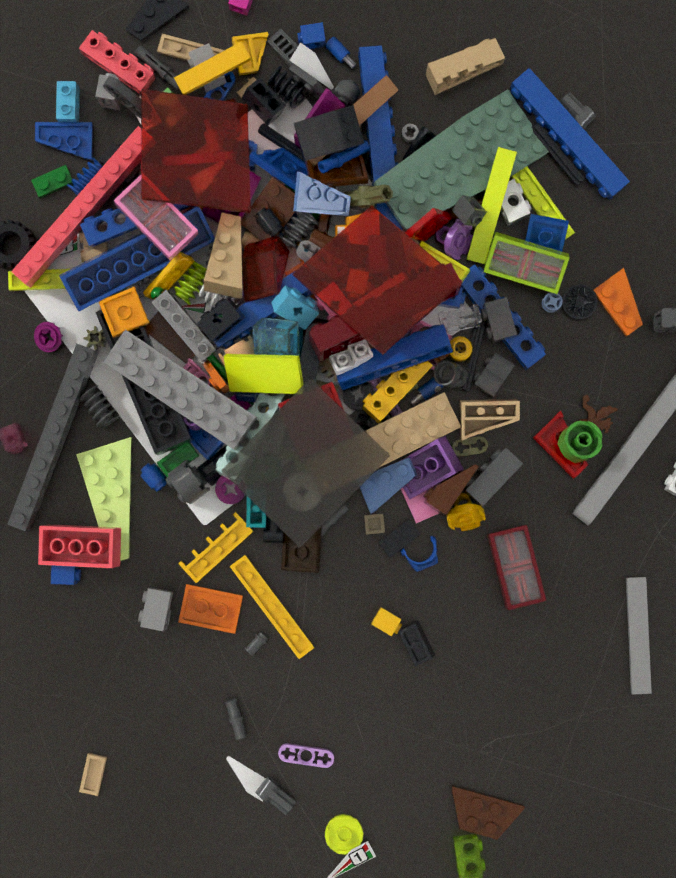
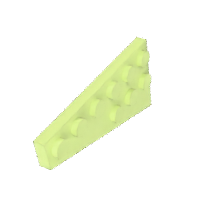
M132 437L76 454L98 526L121 528L120 561L130 558Z

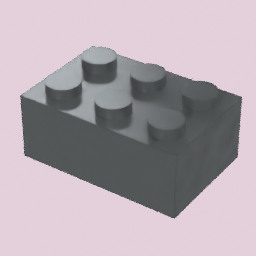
M507 448L497 449L490 456L492 461L489 464L487 462L484 463L477 470L479 474L475 478L471 477L465 486L466 488L463 492L469 495L477 505L484 506L522 466L523 463Z

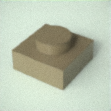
M383 514L364 515L366 535L385 533Z

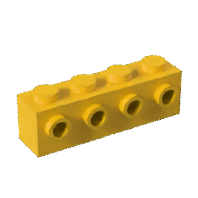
M426 361L389 374L390 378L387 381L383 379L375 387L378 389L375 394L369 393L362 401L364 403L362 409L379 424L433 365Z

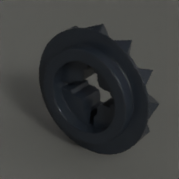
M368 382L343 390V400L347 406L356 410L362 409L364 405L362 401L365 398L359 397L354 402L355 396L350 391L357 392L359 387H361V394L367 397L369 393L373 395L372 387Z

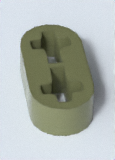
M481 436L465 440L459 439L452 444V449L457 457L481 454L488 448L487 440ZM477 440L484 443L481 451L477 447L471 448V445L476 444ZM458 443H461L462 446L468 445L469 449H464L462 454H460L459 451L455 450V447L458 446Z

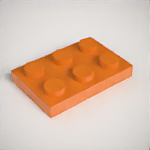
M186 584L178 622L235 634L243 595Z

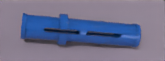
M363 140L364 144L345 149L339 153L335 152L329 158L319 161L318 168L320 172L326 173L335 167L339 168L345 162L369 152L370 146L368 142Z

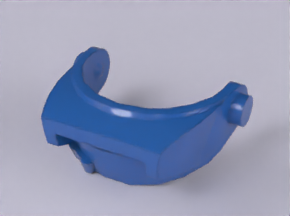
M430 536L433 552L425 561L415 562L407 556L404 548L401 549L402 556L406 557L416 572L438 563L435 536Z

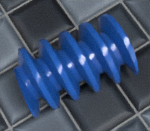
M93 157L94 164L88 162L89 169L82 168L84 175L77 173L79 180H71L74 186L67 184L77 196L103 167Z

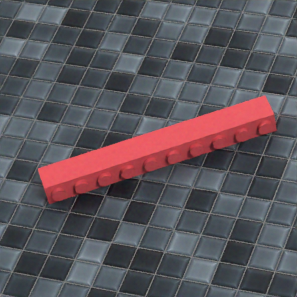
M138 126L11 272L31 288L82 230L80 224L84 223V219L95 215L149 153V149L156 145L154 139Z

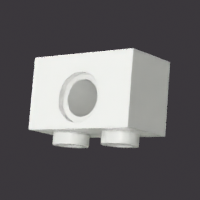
M515 179L508 182L500 210L507 226L529 217L531 211L528 200H524L522 196L523 189L520 183H516ZM508 199H516L517 205L511 206L508 203Z

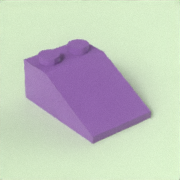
M446 436L436 439L404 458L410 457L417 476L403 488L409 499H412L430 487H434L464 470Z

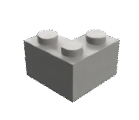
M151 587L144 591L142 602L145 605L144 609L140 610L138 622H141L140 627L158 631L168 629L172 611L170 610L173 596L172 591Z

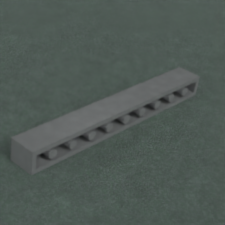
M76 343L7 525L23 531H31L80 404L79 399L85 391L98 357V351Z

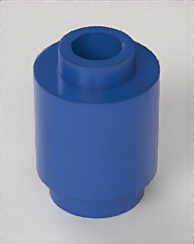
M148 463L140 470L142 472L141 478L152 490L154 489L158 492L167 484L165 480L167 477L155 463L152 465Z

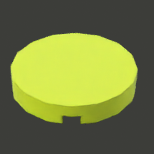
M341 814L335 816L329 821L325 829L327 845L338 854H348L351 849L361 845L363 841L362 825L351 815Z

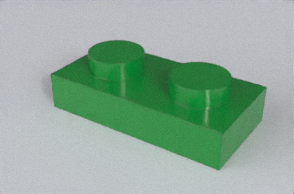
M66 165L31 180L40 199L68 187L67 184H73L71 181L72 176Z

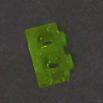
M476 834L453 837L458 877L482 878V871H486L485 861L480 858V851H483L482 840L478 839ZM466 843H472L474 845L471 851H465L463 849ZM468 863H475L476 868L469 871L466 869Z

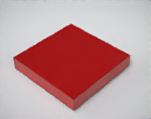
M432 208L411 226L405 234L408 238L426 242L452 219V216L449 212Z

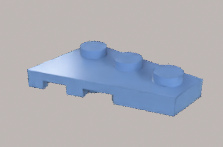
M297 172L293 211L349 216L350 196L301 172Z
M410 457L357 479L370 514L376 512L378 508L417 476Z

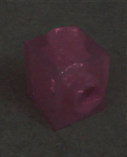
M14 423L0 429V439L5 452L16 454L23 451L22 447L27 446L19 424Z

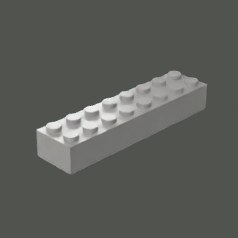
M126 329L103 361L235 451L258 419Z

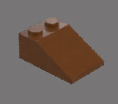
M475 464L434 486V488L430 487L423 496L426 498L424 503L441 515H446L479 466Z

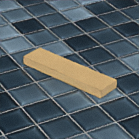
M162 34L157 53L187 61L190 60L188 52L204 45ZM211 47L214 55H217L224 51L222 49Z

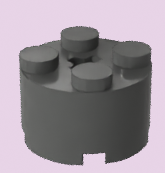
M185 460L169 472L168 478L165 479L171 488L177 490L179 493L177 497L183 504L186 502L193 504L210 491V487H205L207 481L195 466L191 468L188 465L191 463L189 460Z

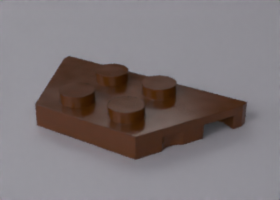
M453 785L451 787L459 828L471 833L498 840L525 808L524 805Z

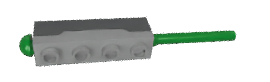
M155 287L151 291V297L154 299L151 303L201 362L208 359L228 383L226 369L213 354L217 347L169 290L164 291L161 287ZM248 402L251 405L250 407L254 405V402Z

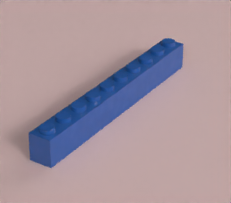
M382 46L359 47L358 59L362 96L384 76L387 75L389 77L388 70L384 68V64L387 63L386 52H383ZM388 100L365 120L367 142L370 146L369 160L372 186H374V182L398 165V162L394 160V155H397L396 144H393L392 137L395 136L394 125L390 123V119L393 118L392 107L388 105ZM375 204V211H379L380 236L400 232L401 235L403 228L387 204Z

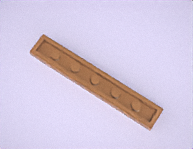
M387 75L353 104L359 125L398 91ZM326 155L310 159L309 161L314 166Z

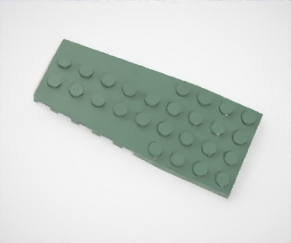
M507 89L461 117L374 182V186L384 184L390 186L393 191V198L386 202L403 230L407 231L432 208L445 211L453 208L462 195L474 197L476 194L486 191L498 147L517 152L510 177L541 159L549 151L533 133L531 128L533 125Z

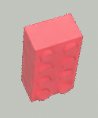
M50 524L39 526L38 565L115 568L120 566L121 528Z

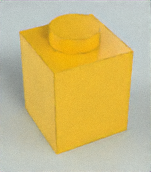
M380 607L371 622L373 626L390 636L393 633L397 634L402 627L400 623L401 618Z

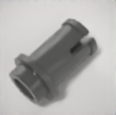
M261 631L255 633V638L245 647V650L252 656H255L260 648L268 643L267 640L269 638Z

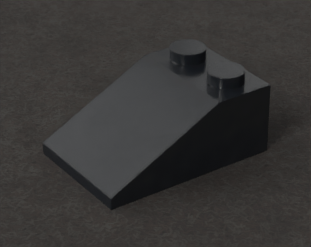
M354 105L293 123L304 161L364 144Z

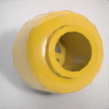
M457 336L450 340L453 350L449 355L451 360L455 362L467 360L473 348L469 339L464 336Z

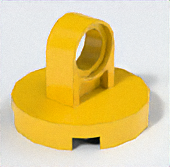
M461 493L454 502V508L446 515L448 526L455 530V527L460 528L461 531L473 530L481 526L480 522L482 520H486L484 508L473 504L469 495ZM461 500H468L467 504H462L458 506Z

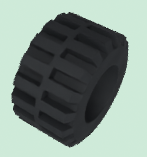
M8 220L6 223L1 221L0 267L12 271L36 244L37 239L34 237L33 232L21 222ZM12 236L20 237L22 242L20 250L14 255H5L3 252L4 242Z

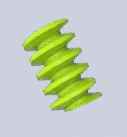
M197 262L192 264L194 269H187L189 275H182L185 281L178 280L180 287H173L176 292L175 295L188 305H191L189 297L196 298L193 292H200L197 286H203L202 279L205 278L207 270Z

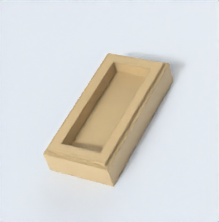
M93 753L87 754L79 792L99 796L107 762L106 756Z

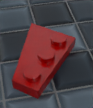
M559 411L533 438L574 479L588 466L587 461L573 463L561 453L558 440L562 431L567 428V425L563 419L562 412Z

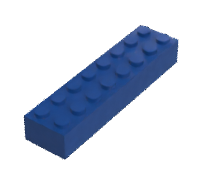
M198 205L181 212L198 230V235L180 252L190 255L214 242L215 237ZM140 233L60 274L59 277L79 312L161 270L169 264L170 260L143 233Z

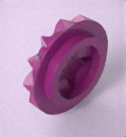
M47 321L40 323L36 327L34 340L42 351L53 352L62 344L61 338L63 335L55 323ZM51 333L50 336L54 340L48 341V337L45 334Z
M224 476L218 479L215 492L220 501L226 504H236L243 499L246 493V484L243 479L240 484H236L234 487L237 495L230 492L226 496L225 494L228 489L224 483L233 485L235 482Z

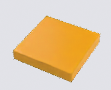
M135 287L99 301L113 338L122 335L125 329L130 332L150 323Z

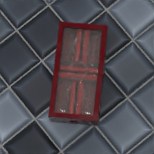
M527 525L487 534L506 609L512 610L546 601Z

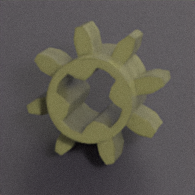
M94 326L92 331L86 330L88 335L83 339L89 342L87 344L88 348L93 345L94 349L98 351V347H106L104 342L107 339L103 336V330L99 332L96 326ZM94 335L98 336V342L92 338Z

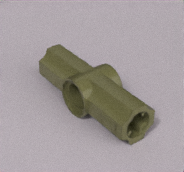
M385 184L379 186H359L357 190L344 192V194L351 197L350 208L375 207V204L386 203L393 198V191L389 185Z

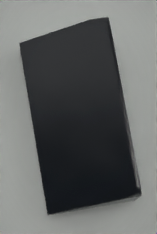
M226 446L214 454L210 460H206L197 467L210 486L216 484L222 476L216 471V463L227 451ZM237 456L232 459V463L239 461Z

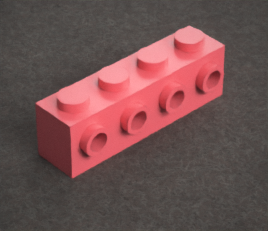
M92 30L79 47L82 55L108 73L115 74L121 82L138 94L146 93L156 79L153 73L154 70L147 64H144V66L140 64L138 58L133 54L129 53L127 55L124 53L123 48L117 43L111 44L107 41L108 38L101 32L97 34Z

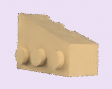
M517 399L459 400L461 440L520 420V401Z

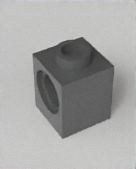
M465 195L460 197L452 209L464 225L474 227L482 221L487 213L474 197Z

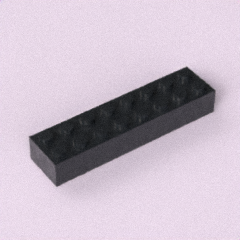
M101 309L95 313L110 349H112L120 336L112 337ZM145 325L130 331L131 334L154 348ZM122 375L156 455L159 456L194 441L188 426L183 420V415Z

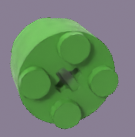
M577 421L562 431L558 440V446L565 458L573 463L587 461L600 452L603 437L600 429L594 423Z

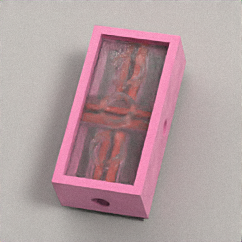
M143 173L114 200L115 205L170 261L198 235V230Z

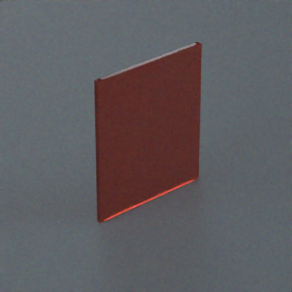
M142 89L141 200L250 213L247 104Z
M370 206L293 273V276L382 355L463 284L462 280L373 206Z

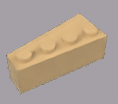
M496 38L491 40L485 39L478 45L468 47L428 63L426 77L434 94L437 95L502 65L505 57Z
M226 213L221 214L204 278V291L242 299L240 216Z

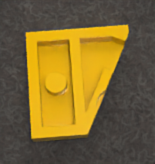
M268 32L232 37L233 46L242 41L251 58L250 61L237 67L239 76L258 73Z

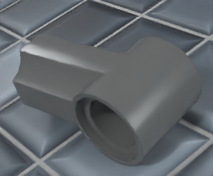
M571 92L559 101L583 129L596 118L593 110L586 105L583 106Z
M267 777L255 792L263 801L270 802L285 815L296 803V800L283 791L281 786L270 777Z

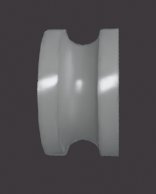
M406 124L403 127L402 138L408 143L414 141L419 133L417 126ZM407 129L415 131L413 137H410V135L406 136Z

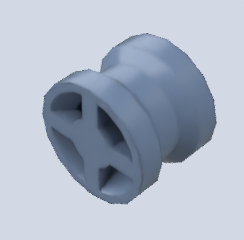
M548 293L542 300V308L548 313L556 312L562 306V297L560 294Z

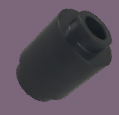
M264 207L256 214L258 218L255 221L267 235L269 234L273 237L283 229L282 222L271 208L267 210Z

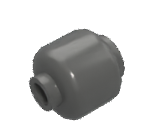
M341 80L333 94L348 107L357 101L360 89L353 80Z

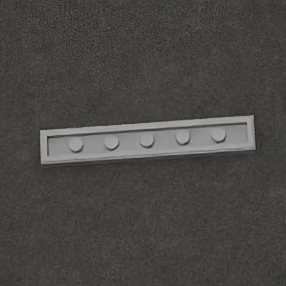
M646 577L626 578L631 694H652Z

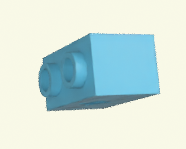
M57 81V121L79 122L80 88L76 81Z
M286 285L271 302L274 313L304 330L307 329L319 314L317 302L313 298L305 297L298 289L290 288Z

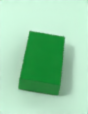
M189 442L173 450L159 460L157 464L168 478V473L185 460L192 462L199 455Z

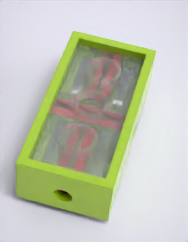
M495 232L484 266V272L558 294L570 257L568 253Z

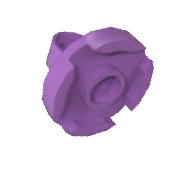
M458 221L451 228L443 226L436 232V239L444 244V250L448 257L459 260L462 254L466 255L469 251L473 237L470 233L473 228L472 226L464 225L462 221ZM448 231L445 240H443L442 234Z

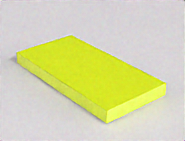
M225 354L223 357L230 392L303 394L305 391L300 357L297 355Z

